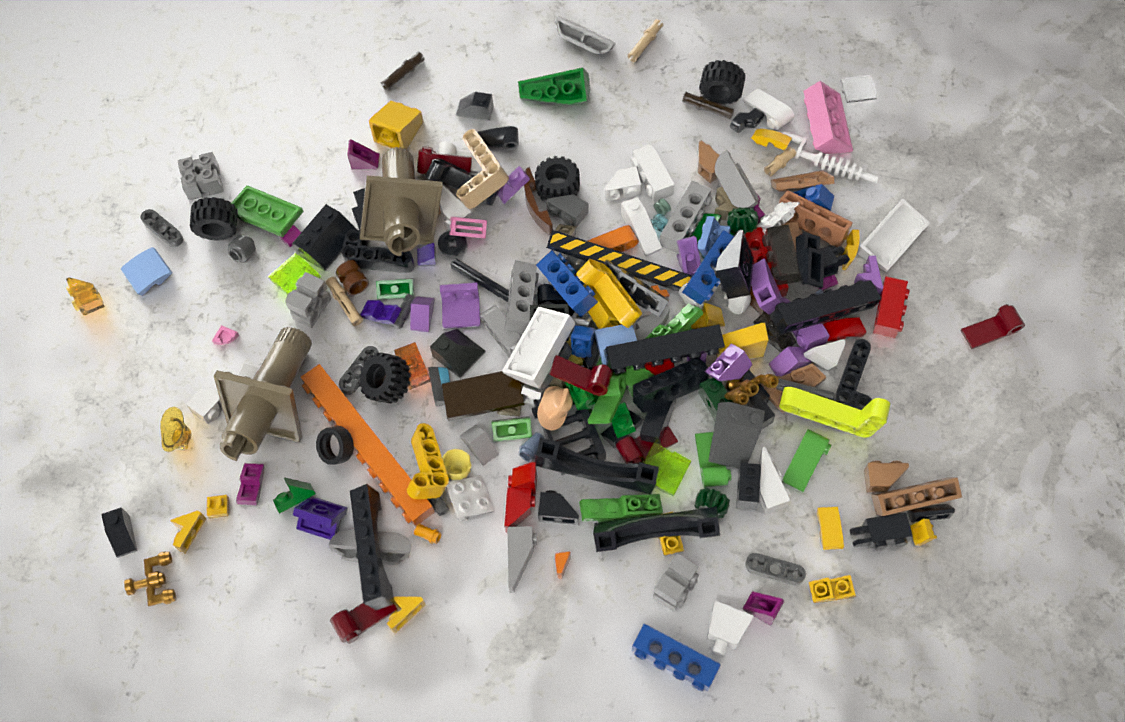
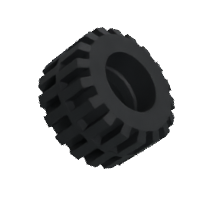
M715 60V62H709L703 68L699 85L700 93L705 99L722 105L737 102L743 93L746 74L739 65L731 61Z
M553 156L554 158L552 159L549 157L546 158V161L540 162V166L538 165L535 171V185L541 200L547 201L548 198L573 194L577 196L580 190V174L575 162L572 163L571 159L568 158L566 160L563 156L561 158ZM554 178H562L565 180L562 183L550 182V180Z
M206 197L198 199L191 205L190 228L196 236L219 241L231 238L236 234L238 209L230 201L222 198Z
M382 352L370 355L368 360L363 362L364 366L360 368L361 374L358 379H360L359 387H362V394H365L367 399L388 404L398 402V399H402L404 393H407L408 385L410 386L411 382L409 381L411 373L408 372L410 368L406 365L407 362L399 356Z

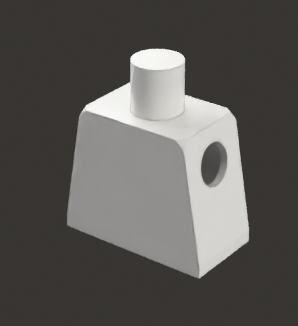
M715 601L707 639L715 642L712 653L724 657L727 647L736 649L750 625L753 615Z

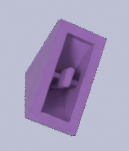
M416 296L412 301L411 331H430L435 298Z
M787 347L769 363V367L776 376L781 377L791 373L793 370L811 364L812 361L804 357L803 353L805 351L802 347Z

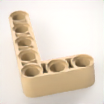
M475 129L466 131L462 139L483 170L461 186L456 193L467 209L476 207L504 186L509 179L505 170Z

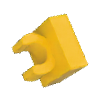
M228 495L207 497V517L209 519L229 516Z
M922 519L910 526L915 546H921L937 538L932 529L934 526L930 523L929 519Z

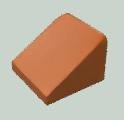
M570 551L555 553V563L559 579H562L571 559Z

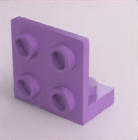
M478 284L440 285L443 328L480 326Z

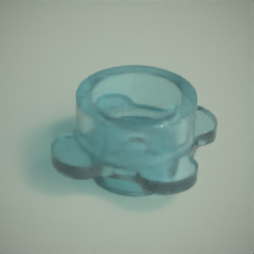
M662 214L654 215V219L650 220L654 229L662 232L668 219Z

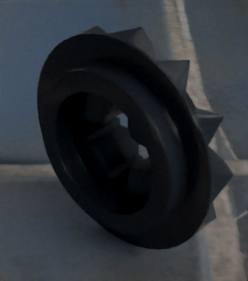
M449 231L444 232L438 239L439 250L442 254H446L449 257L451 255L458 256L467 247L466 237L449 235ZM449 242H455L456 246L452 245L451 247H449Z

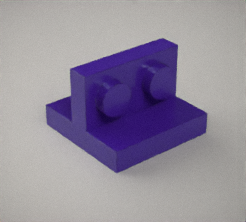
M311 496L294 508L293 516L298 517L296 529L331 540L338 533L340 519L347 515L348 507Z

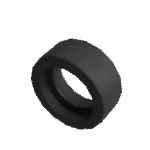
M334 426L320 431L316 440V450L321 460L328 465H336L350 459L353 454L354 444L352 436L347 429L342 426ZM332 435L337 438L339 443L338 456H335L331 449L330 441Z

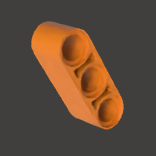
M629 225L588 240L589 242L619 252L632 249L639 242Z

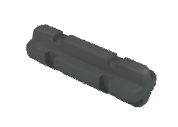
M407 294L405 296L404 302L400 306L402 310L393 325L394 327L402 328L403 321L407 319L411 311V303L415 299L413 295Z

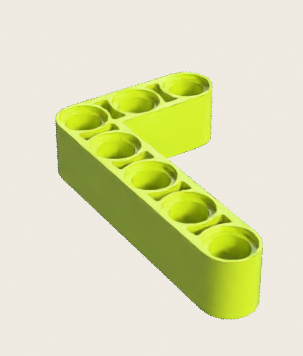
M785 387L779 408L844 432L868 438L887 423L890 402L886 399L874 398L862 410L794 387Z

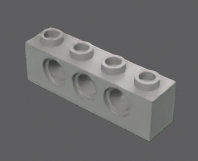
M691 181L660 234L659 242L661 246L679 253L677 240L688 238L696 230V222L698 220L701 221L705 213L704 208L706 206L709 207L712 201L711 188Z
M517 260L514 262L511 271L505 330L524 333L530 322V305H536V301H533V299L536 298L538 287H535L539 278V273L536 272V264Z

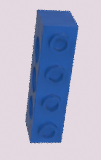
M725 230L718 236L682 291L683 294L699 305L704 300L709 301L714 294V291H712L713 287H718L720 284V279L716 278L714 269L711 266L717 267L720 253L725 250L734 238Z
M551 250L536 266L568 305L582 317L598 303L593 297L595 293L589 286L585 288V283L578 276L574 275L576 270L570 264H565L567 260L561 253L557 255Z
M645 623L632 645V651L636 657L641 660L648 659L654 662L653 665L662 671L665 669L672 672L673 677L680 681L685 679L691 682V686L701 692L703 690L708 692L721 666L720 663ZM656 644L661 647L662 651L660 653H653L650 647ZM677 655L681 661L678 664H673L670 662L669 657ZM691 665H696L700 669V672L698 674H692L690 673L688 667Z

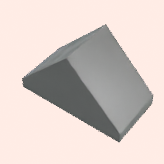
M474 425L460 435V438L482 466L499 455L487 433L477 425Z

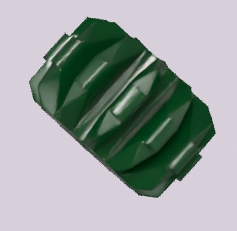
M739 207L728 212L727 226H730L732 233H738V231L743 230L746 235L747 232L752 233L753 230L757 229L758 215L753 208Z
M708 487L700 489L699 493H697L694 505L696 509L717 507L718 519L724 518L730 503L726 494H722L714 488L709 489Z

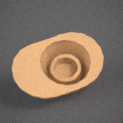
M550 386L543 393L537 416L541 426L550 431L557 430L563 425L567 413L573 404L569 389Z

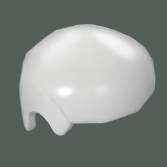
M726 294L724 295V299H727L729 302L728 310L734 314L743 313L751 303L750 295L728 299Z

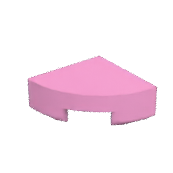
M221 325L212 342L216 345L229 344L239 334Z

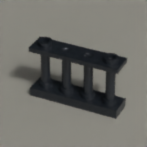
M535 399L533 400L534 407L531 410L534 418L537 419L539 403ZM588 409L577 410L575 414L567 416L561 427L578 421V423L582 422L584 428L580 432L555 441L560 442V445L564 446L584 438L586 440L589 439L591 443L589 448L577 453L588 457L591 455L593 457L596 456L599 460H606V451L595 425L588 424L590 416ZM542 426L546 439L554 441L550 430Z

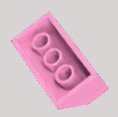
M822 81L804 90V103L807 106V117L810 120V131L813 135L815 149L824 154L852 152L853 147L841 94Z

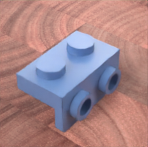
M707 216L706 222L702 227L701 239L698 241V250L703 257L706 256L723 230L729 234L731 232L730 226H720L714 216Z

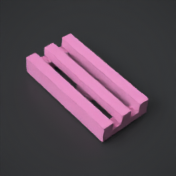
M450 217L451 231H449V235L486 239L487 220ZM456 221L482 224V227L456 225ZM455 229L482 231V234L455 232Z

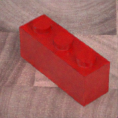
M885 276L882 283L883 290L880 294L882 299L878 303L873 334L896 338L898 332H902L904 321H901V318L905 316L907 309L904 301L908 299L910 289H907L908 281Z

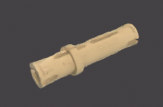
M655 19L652 25L643 32L642 38L627 55L629 59L631 58L632 62H636L649 43L655 40L656 34L663 27V23H660V20Z
M336 277L328 278L326 285L333 293L334 300L339 302L353 326L361 324L363 318L347 296L345 288L341 287Z

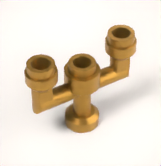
M760 374L751 380H744L743 382L740 379L727 380L726 388L730 392L725 394V398L736 404L745 405L749 400V396H754L758 393V384L761 383L765 387L775 388L779 383V379L773 374Z
M170 551L160 552L157 556L143 559L146 579L134 581L129 578L124 581L125 591L128 596L134 595L137 589L147 587L148 607L161 603L170 604L176 601L174 589H166L160 594L155 595V589L161 588L166 584V577L164 572H153V567L158 565L163 567L171 564L172 556Z

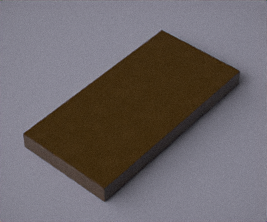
M502 371L442 383L448 421L525 405L523 394H521V382L504 374Z

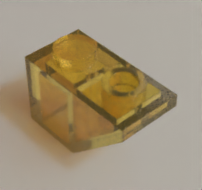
M71 277L66 278L68 283L66 289L69 295L74 298L71 302L76 311L80 310L85 316L105 307L99 291L92 283Z

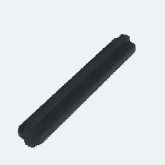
M453 259L450 264L452 269L508 302V289L459 259Z

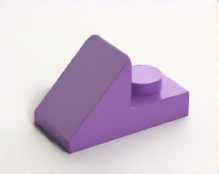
M520 166L508 176L507 183L498 192V196L504 204L530 180L524 169Z
M695 236L677 240L679 254L676 256L682 272L693 275L701 264Z
M868 256L866 264L863 265L864 273L857 274L854 283L871 280L880 295L883 285L876 256Z

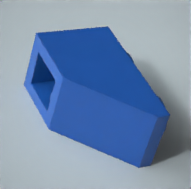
M823 184L793 192L831 211L834 195Z
M575 325L571 335L572 355L580 358L591 357L595 328Z

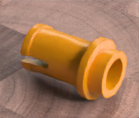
M421 523L414 530L415 536L428 540L430 544H437L442 535L439 529H431Z

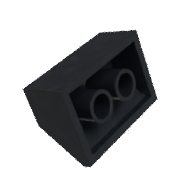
M325 204L292 244L298 256L326 271L342 252L346 233L356 228L341 212Z

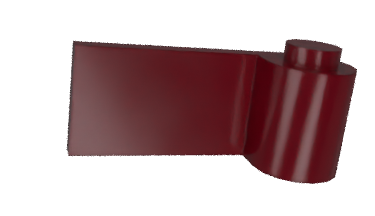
M427 146L418 150V173L427 174L432 160L438 158L471 173L472 157L437 154L432 147Z
M1008 304L1003 305L998 309L999 312L995 317L962 328L960 331L970 348H977L1022 330L1025 327V323L1015 307Z
M555 355L549 375L594 395L602 396L608 391L612 370L604 364L596 365L592 370H589Z
M668 426L667 430L664 431L661 444L642 441L640 436L635 439L629 436L619 441L615 447L626 464H639V462L643 463L644 460L678 443V440Z
M362 603L351 611L345 609L331 617L330 623L343 643L347 642L350 644L359 638L358 635L384 620L395 611H398L395 604L375 610Z

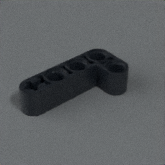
M438 158L432 160L425 177L431 181L445 183L458 190L475 175ZM500 189L482 201V203L492 206Z
M351 229L345 235L342 248L345 262L354 260L360 269L410 273L415 268L414 259L410 251L402 252L401 256H397L389 248L365 246L364 241L360 240V231L358 229Z
M858 339L855 341L833 400L859 410L863 408L858 404L866 406L872 401L870 396L856 391L871 350V344L867 340ZM859 350L862 351L861 356L857 355ZM851 365H856L858 369L853 368ZM845 381H850L853 385H848ZM840 397L845 398L847 401L840 400Z

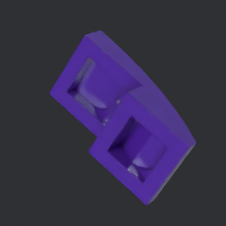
M367 300L360 315L367 320L394 325L402 309L398 305H384L380 300Z

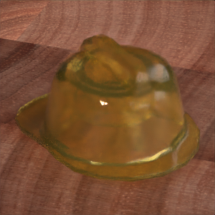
M170 407L164 412L160 422L162 448L167 452H172L175 449L186 450L192 436L191 429L184 423L182 411L177 407Z

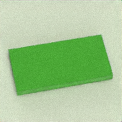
M248 185L231 203L238 209V219L282 238L304 212L302 207Z

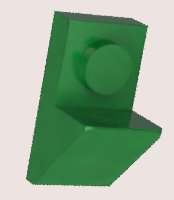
M626 402L619 404L611 421L617 438L636 432Z
M284 478L290 491L280 493L273 499V502L280 514L316 493L310 483Z

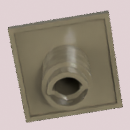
M402 147L388 149L382 157V177L367 175L360 240L385 241L389 250L397 256H401L402 252L414 249L418 244L428 245L434 243L443 188L442 182L415 180L414 158L409 150Z
M292 327L281 329L253 379L219 370L215 372L213 377L227 422V426L221 435L223 441L220 442V450L228 458L237 461L241 454L253 455L257 453L266 434L300 443L303 436L293 389H290V386L312 346L310 337L303 331H300V329Z

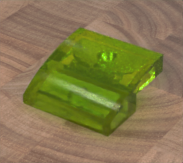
M294 253L273 271L268 278L288 295L292 290H296V282L305 272L321 278V275L303 258Z
M654 443L643 463L659 467L655 488L674 496L691 460Z

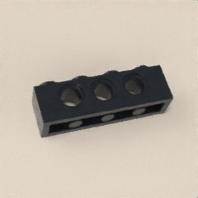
M700 358L692 359L633 384V403L642 413H646L699 390L700 383L709 379V375L705 372L709 366Z

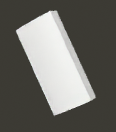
M902 198L859 245L857 254L866 261L868 256H876L879 269L887 272L930 222Z
M538 307L502 372L523 383L540 388L551 369L554 356L559 354L575 325L572 317L568 314Z

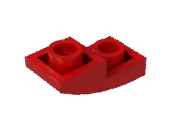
M860 317L839 319L823 324L830 335L827 341H839L847 337H863L867 333Z

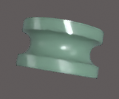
M660 198L653 205L655 211L660 216H665L667 212L671 211L670 204L663 198Z

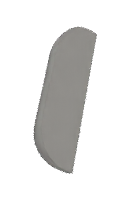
M556 16L555 24L562 38L595 54H605L614 48L616 43L568 19Z
M725 150L718 157L715 164V174L734 206L738 208H752L759 203V198L740 164H735L730 152Z
M354 529L344 530L335 534L329 542L330 550H334L341 555L343 560L358 562ZM378 531V542L383 564L397 565L400 564V561L410 556L411 542L406 536L399 533Z

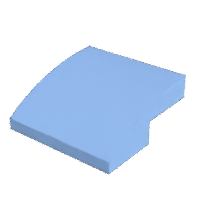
M154 247L141 252L121 268L137 294L141 296L154 284L161 285L172 274V271Z
M618 325L595 330L597 348L599 349L601 362L604 365L607 364L603 350L607 346L637 341L633 325L630 328Z

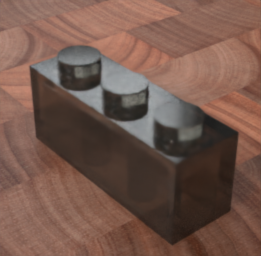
M789 225L766 228L765 235L762 236L763 246L767 247L768 263L771 262V273L776 280V284L783 285L799 282L801 273Z

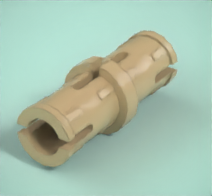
M788 147L782 154L775 156L774 160L764 168L765 173L772 177L779 169L784 168L788 161L796 156V151L792 147Z

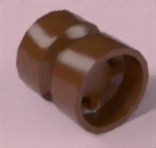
M346 261L336 269V276L343 283L349 295L360 294L368 287L369 281L364 273L361 272L356 261Z

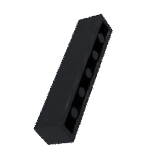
M871 280L865 282L858 281L851 286L843 285L836 290H826L822 294L817 295L814 293L804 299L796 298L786 304L785 302L779 303L775 306L770 317L779 334L783 335L873 309L882 298Z
M720 324L607 346L603 351L607 366L612 372H615V375L626 373V369L633 368L634 371L645 369L646 365L652 364L653 367L662 366L665 361L671 360V363L683 361L682 358L689 357L692 360L700 358L701 354L708 353V356L720 353V350L725 345Z

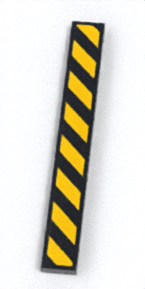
M555 230L551 231L546 247L584 261L592 259L604 264L608 259L636 278L679 291L692 277V275Z

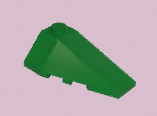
M583 67L518 81L519 97L521 99L567 105L588 102L591 90L589 73Z

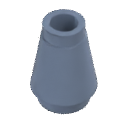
M536 432L519 447L518 454L523 460L531 462L535 459L539 440L544 438L542 434Z

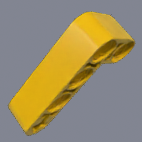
M589 259L576 273L582 282L595 288L618 321L626 328H630L642 315V311L612 271L603 263Z
M421 423L417 426L411 438L420 473L413 475L407 488V493L413 499L439 498L444 493L449 483V478L433 428L429 424Z

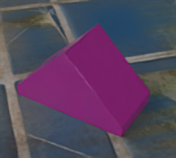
M350 139L347 157L351 169H378L380 154Z
M752 591L742 609L771 626L784 600Z

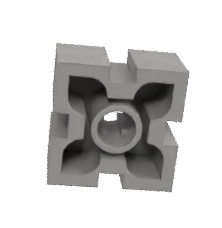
M213 152L200 154L199 159L195 160L192 157L177 160L179 172L182 175L180 177L182 189L188 200L203 197L202 193L206 192L209 195L224 192L219 176V165Z
M305 272L297 280L296 290H292L286 296L285 303L288 309H290V314L294 320L312 328L320 317L319 313L325 310L332 298L329 291H326L327 286L324 280Z
M676 553L667 570L656 584L653 599L673 612L677 607L681 609L687 599V591H692L698 581L699 574L696 572L699 566Z

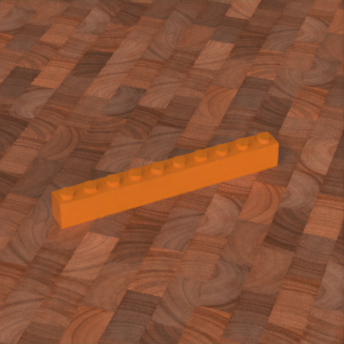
M318 364L302 375L300 378L303 382L301 385L307 395L309 393L312 394L314 397L312 401L317 408H323V415L328 422L333 421L335 426H342L348 430L353 439L354 449L358 453L355 456L362 465L366 463L369 467L367 471L370 476L380 481L378 485L384 494L388 492L391 495V503L396 509L398 507L401 508L403 511L401 515L408 524L412 522L416 527L434 514L433 506L427 499H413L408 495L407 488L411 478L322 366Z

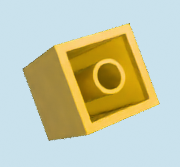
M390 100L368 122L375 143L389 148L402 147L407 150L423 124L422 112L417 108H411L400 102Z

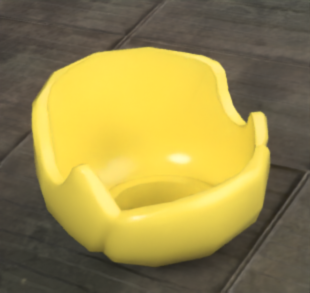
M451 449L443 455L442 459L449 479L461 480L466 478L471 472L470 455L465 451Z

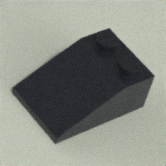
M743 230L738 231L718 257L717 267L714 268L716 278L720 279L721 290L725 292L728 299L748 296L751 291L754 256Z

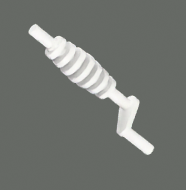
M783 131V134L792 138V142L800 144L795 159L798 160L799 157L814 161V166L816 167L822 164V170L825 169V166H828V173H831L832 168H834V176H837L838 172L842 171V178L848 173V179H852L854 175L856 176V181L862 178L873 183L877 182L878 176L864 172V167L860 166L858 170L856 169V163H853V166L850 167V160L848 159L845 165L842 164L844 157H840L839 162H836V155H833L832 160H830V154L826 153L824 158L822 157V152L813 154L804 151L803 148L807 141L806 137L803 138Z

